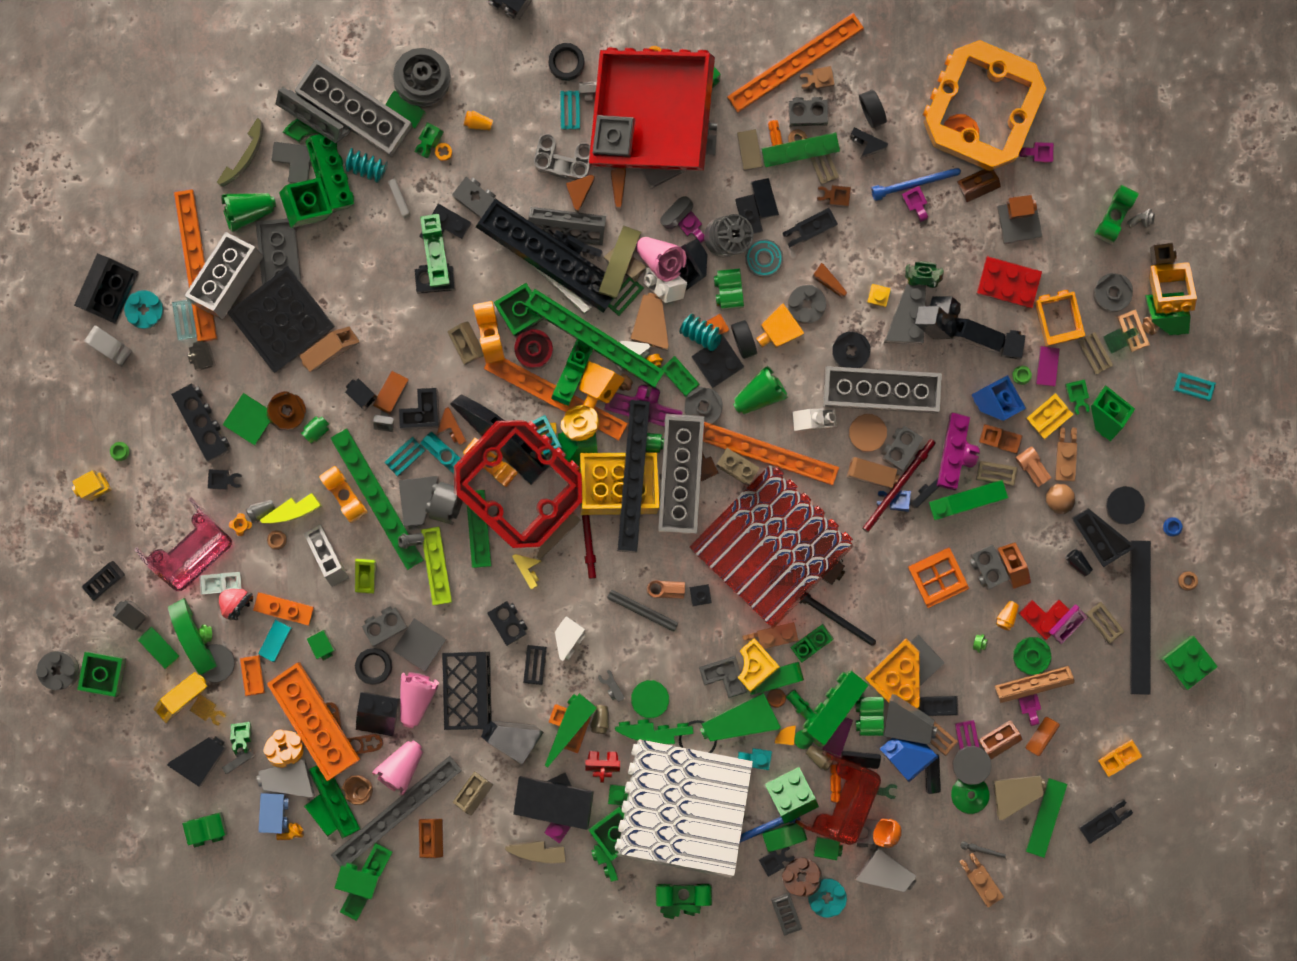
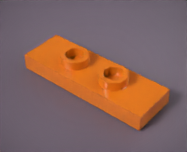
M258 592L253 611L309 626L314 607Z

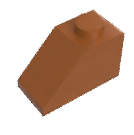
M1016 542L997 548L1002 564L1010 578L1009 582L1012 588L1015 589L1031 583L1028 566Z

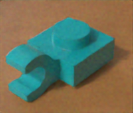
M752 748V754L738 751L737 758L753 761L752 768L769 770L772 751Z

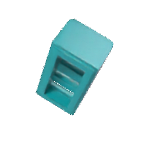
M546 415L532 421L537 427L545 423L546 426L537 430V432L542 434L549 430V433L545 435L549 439L553 438L550 445L556 444L554 446L555 449L559 447L564 451ZM550 450L543 451L544 456L548 459L551 454Z

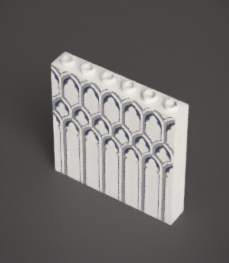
M639 739L637 744H633L631 755L634 756V761L630 763L628 770L631 778L625 787V793L628 796L627 801H623L622 805L624 819L620 820L618 828L621 836L620 839H617L615 851H618L617 856L729 878L733 877L753 761Z

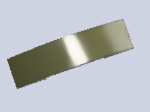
M259 118L256 119L247 133L253 140L234 170L226 166L217 183L221 187L237 179L249 167L256 156L263 134V122Z
M623 225L599 293L617 299L641 231Z

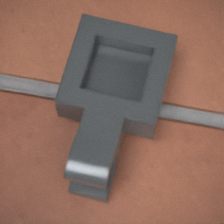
M607 670L609 678L604 680L599 675L598 679L601 683L609 685L608 693L612 700L617 699L620 702L625 697L615 682L612 672Z

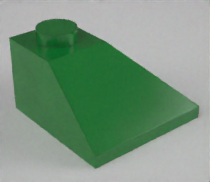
M1184 292L1162 294V298L1184 296ZM1145 295L1151 320L1154 324L1169 335L1189 334L1191 319L1189 311L1156 313L1153 295Z
M1106 385L1091 405L1095 430L1111 442L1123 429L1135 410L1133 406Z
M563 432L558 433V440L564 450L563 452L566 454L564 458L569 463L573 461L580 467V453H598L596 432L590 438L582 441H574L567 438Z

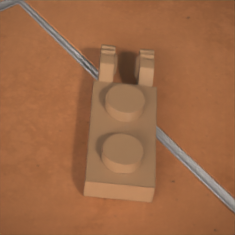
M1060 427L1059 442H1057L1056 481H1075L1077 428L1071 429L1070 443L1064 442L1065 427Z
M794 622L758 630L756 633L742 636L743 640L758 637L759 643L764 649L799 641Z
M971 853L969 855L970 859L977 868L970 871L966 861L962 859L959 862L979 896L989 908L1004 898L985 867L980 864L974 853Z

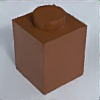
M1032 195L1013 197L1007 200L1009 220L1031 217L1035 214L1034 211H1037L1036 200H1032Z

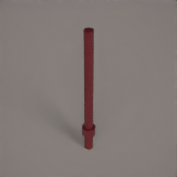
M929 439L922 450L919 449L915 454L916 458L900 477L898 483L894 485L862 527L864 531L868 533L921 462H925L928 458V453L936 444L934 440Z
M582 515L586 550L584 559L588 568V578L594 579L596 578L595 563L597 562L596 555L593 553L590 516Z

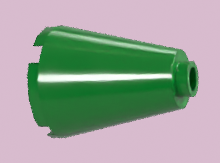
M269 193L221 195L222 205L226 204L223 211L231 232L274 211L273 208L276 207L274 196L270 197Z
M769 366L764 367L734 398L735 403L733 405L738 413L742 412L745 415L788 398L787 392L779 378L771 375L774 371Z

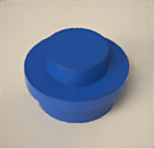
M1174 517L1168 518L1163 524L1165 534L1171 537L1179 535L1183 528L1181 521Z

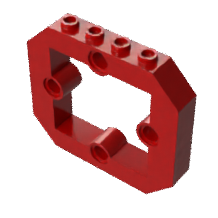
M524 420L496 421L454 465V494L512 548L540 547L582 503V474L578 471L580 467L573 461L569 463L564 458L566 454L559 447L557 449L550 445L552 441L545 434L541 436L537 432L539 428L532 421H529V423ZM514 434L535 452L539 462L549 465L568 483L553 501L544 498L537 503L536 510L539 515L522 534L502 517L504 510L498 502L493 500L486 502L468 485L486 464L494 467L501 463L503 456L500 449ZM549 449L550 457L543 459L541 456L542 452ZM490 451H495L496 458L493 461H488L487 454ZM550 504L552 507L551 511L544 514V505ZM491 506H496L497 513L490 516L488 509Z

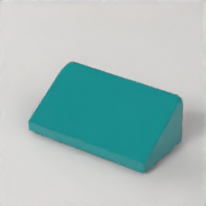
M275 619L258 654L275 663L292 627Z

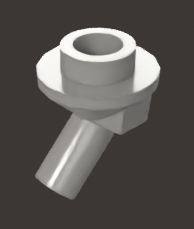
M1148 209L1144 213L1136 215L1127 223L1132 228L1142 221L1145 227L1148 228L1150 224L1154 223L1155 214L1152 213V209Z

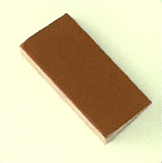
M1045 717L1025 748L1034 755L1040 756L1060 727V724L1049 717Z
M1010 720L978 741L984 751L988 753L990 759H993L1023 739Z
M419 819V858L443 857V820Z

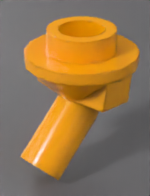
M289 823V832L277 833L276 839L292 840L293 838H302L304 830L298 823Z

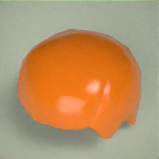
M881 819L873 832L874 843L884 848L894 847L902 836L901 826L892 819Z

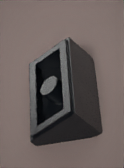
M769 178L751 181L750 184L760 220L779 215Z
M842 751L841 753L842 766L878 769L880 766V754Z
M936 754L938 758L925 768L926 792L928 794L941 792L939 754Z

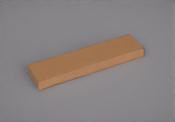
M1069 666L996 685L995 691L1000 703L1074 684L1075 681Z

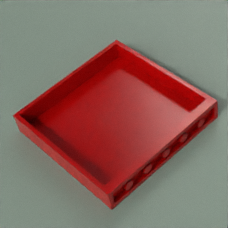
M612 47L607 48V50H600L589 163L594 167L704 171L715 57L708 50L691 52L687 49H680L679 52H672L671 49L654 51L653 49L644 48L643 51H636L634 48H625V51H619L617 48ZM597 115L634 117L636 119L631 157L592 153Z

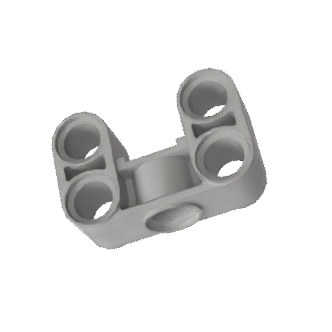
M544 134L538 141L534 157L535 167L540 172L560 178L577 180L589 175L591 166L589 155L582 157L579 155V151L583 148L590 151V145L588 143L579 144L575 150L574 159L554 154L556 149L554 137L550 134ZM544 140H551L553 144L550 148H544L542 143ZM541 158L548 160V164L544 167L537 164ZM583 167L585 173L581 176L576 175L575 169Z
M96 325L84 340L121 367L132 352L131 349Z

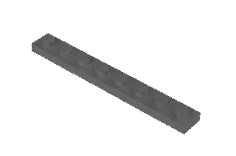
M451 756L447 757L403 796L399 797L331 854L333 859L340 867L342 865L346 866L347 863H352L460 773L462 769Z

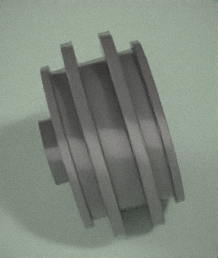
M427 48L411 49L402 54L396 62L393 72L394 88L400 98L408 104L419 107L431 106L439 102L448 92L451 78L449 65L444 57L436 51ZM411 68L412 72L406 73V70ZM432 80H437V81H438V84H437V85H433V84L431 83V81H432ZM411 81L414 85L410 87L407 82ZM421 87H424V88H426L427 90H426V91H420L419 89H420Z

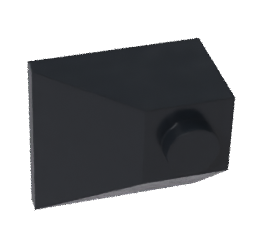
M698 239L681 246L687 257L685 267H681L679 270V276L687 282L685 292L707 275L708 254Z

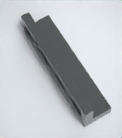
M284 87L278 90L275 103L277 106L334 143L339 142L350 133L349 127L292 90H287Z
M530 207L528 221L540 225L543 231L558 240L550 229L559 227L565 238L571 235L583 243L603 245L606 216ZM577 229L581 234L574 236L569 231ZM592 231L600 232V238H591L589 233Z

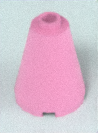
M649 237L641 238L636 245L637 253L660 280L667 282L675 279L680 275L679 270L681 267L686 265V253L678 245Z
M409 672L408 676H405V673H402L400 721L403 723V726L414 728V726L419 725L438 688L439 682L434 679L433 683L429 681L430 677Z
M407 741L380 764L372 774H378L377 779L394 792L396 789L400 790L399 795L403 796L423 754L422 750H420L422 746L415 741Z

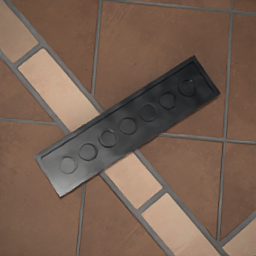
M496 198L493 200L477 223L476 228L604 313L613 299L599 293L605 272Z

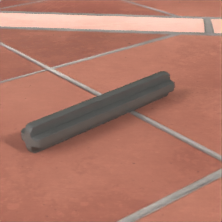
M611 590L607 596L609 600L671 631H675L678 626L676 621L614 590Z

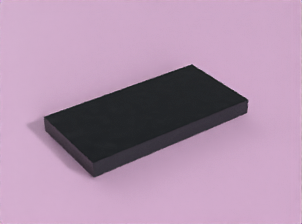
M520 776L513 815L587 830L589 828L594 791Z

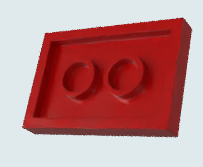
M987 256L976 294L1032 309L1042 271Z

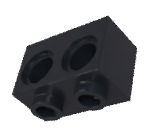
M447 263L450 285L430 287V281L426 284L421 283V276L428 274L427 265H420L419 269H414L417 294L456 291L454 267L449 266V263Z
M359 378L356 381L354 379L351 380L346 386L347 390L345 393L365 411L377 398V395Z
M508 601L487 612L506 646L527 635L525 630L528 629L523 619L519 621L515 615L518 611L513 602L509 604ZM501 609L509 611V617L506 620L499 618L498 613ZM512 625H516L519 628L518 635L514 637L508 633V629Z

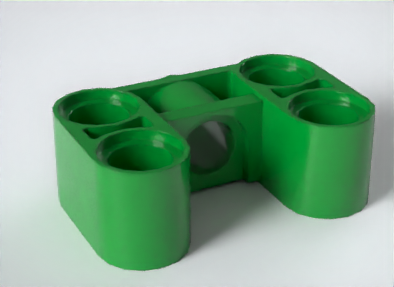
M1120 185L1094 236L1109 244H1113L1121 231L1120 226L1126 213L1134 205L1139 193ZM1112 211L1119 213V220L1115 221L1111 218L1110 214Z
M656 884V906L666 907L673 906V904L692 903L695 906H712V884ZM681 889H686L689 892V896L686 899H681L678 896V892Z

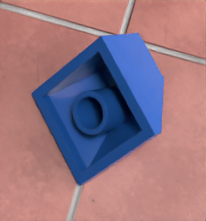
M1008 375L972 394L980 412L1002 421L1026 409Z
M891 738L880 748L887 759L908 782L938 758L927 744Z

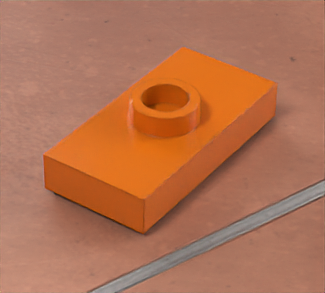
M260 655L240 658L245 696L265 693Z

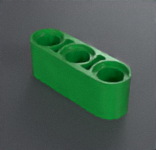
M795 662L781 666L753 690L750 695L803 681L804 677L800 663Z

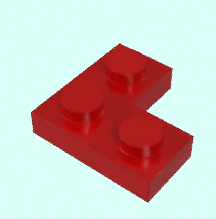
M1030 600L1018 614L1044 640H1047L1051 636L1049 631L1070 609L1060 600H1057L1045 613L1033 600Z

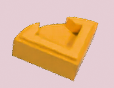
M788 726L782 729L776 736L774 743L794 745L796 726Z

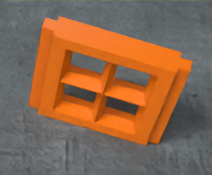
M950 547L908 566L927 608L969 589ZM948 560L952 569L939 575L935 565ZM932 568L936 577L923 583L918 573ZM954 573L958 582L945 588L941 578ZM938 580L942 590L929 596L925 586Z

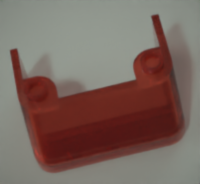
M823 751L822 754L838 762L836 773L840 778L846 780L833 815L819 814L813 825L798 819L795 820V823L808 831L847 845H853L860 837L881 784V778L878 773L866 767Z

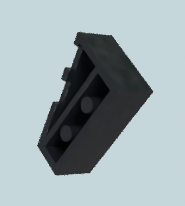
M1089 508L1072 517L1103 568L1136 548L1134 544Z

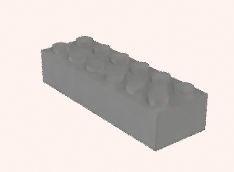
M315 59L295 88L296 94L349 127L351 131L390 157L394 155L413 127L409 120L317 59Z
M826 366L823 406L939 413L942 373Z
M666 414L658 531L697 533L704 416Z

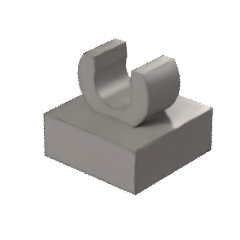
M597 81L579 82V93H585V102L593 101V92H596Z

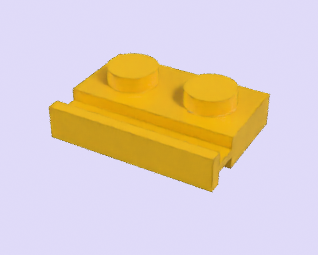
M1055 393L1031 413L1026 420L1045 439L1068 420L1073 413Z

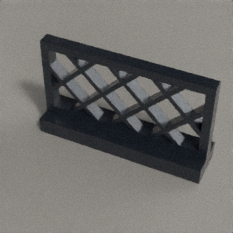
M490 652L442 653L444 730L484 729L492 720ZM454 656L459 663L452 670L448 666L447 657ZM469 656H476V665L471 669L464 661ZM461 665L469 671L463 679L455 672ZM452 674L460 681L454 689L448 684V679ZM471 674L477 678V684L473 688L465 682ZM461 684L470 690L464 698L456 692ZM471 693L477 697V703L473 708L465 701ZM452 694L461 700L454 708L448 701ZM462 703L470 709L464 717L456 711ZM472 712L478 717V725H470L466 721V718ZM455 713L461 721L456 726H449V717Z

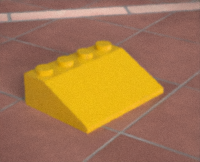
M580 453V473L582 474L580 515H620L625 453ZM645 453L640 514H657L659 510L657 453Z

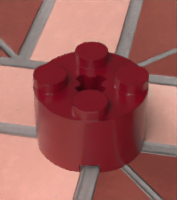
M537 329L528 330L520 334L516 339L514 345L515 355L524 367L533 370L542 369L551 361L553 345L548 335L543 331ZM534 345H537V349L539 351L534 352V354H531V350L529 348L534 347Z

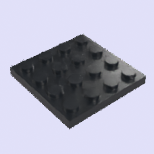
M289 266L285 267L227 312L274 373L335 327Z

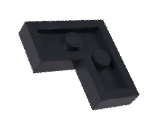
M439 203L432 215L439 214L442 236L446 230L463 239L471 225L470 221ZM421 232L419 237L423 239V233Z

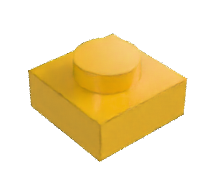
M872 284L867 303L886 308L891 288Z

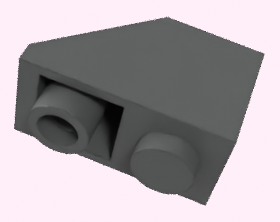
M120 601L114 608L115 613L113 616L132 630H137L149 617L133 601Z

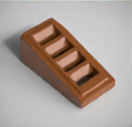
M626 168L611 170L613 194L617 210H621Z
M821 263L812 277L841 298H844L847 294L846 290L828 268Z

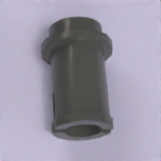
M422 533L402 534L398 537V544L404 549H407L409 546L424 544Z

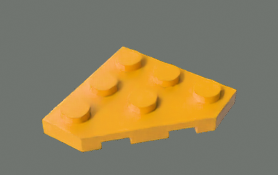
M907 638L904 639L865 679L888 702L891 695L895 694L915 708H918L920 706V651Z

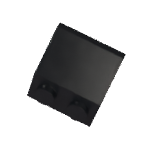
M360 692L355 730L394 736L400 698Z

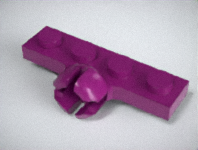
M645 384L638 387L635 397L616 392L611 401L605 404L604 410L629 417L630 400L650 402L648 422L664 427L666 414H683V411L660 405L658 403L660 390L656 387L651 389L649 397L646 396L649 385Z
M953 412L949 416L937 482L939 487L955 491L958 488L961 467L972 468L978 462L979 456H976V454H980L979 447L969 444L966 440L970 421L968 416Z

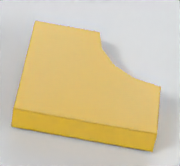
M755 638L740 650L744 658V668L738 679L751 693L780 667Z

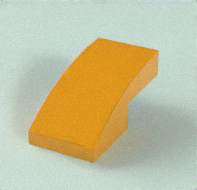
M1132 739L1098 761L1107 776L1110 777L1124 769L1125 766L1141 758L1142 754Z

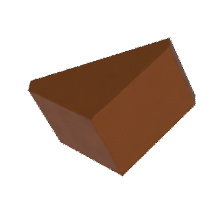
M589 175L566 183L575 212L579 213L594 183L595 176Z

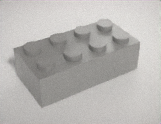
M225 232L184 296L193 305L223 320L264 256L256 247Z

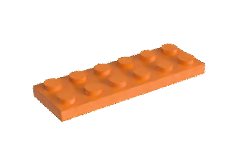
M300 662L294 664L267 683L327 781H330L360 760Z

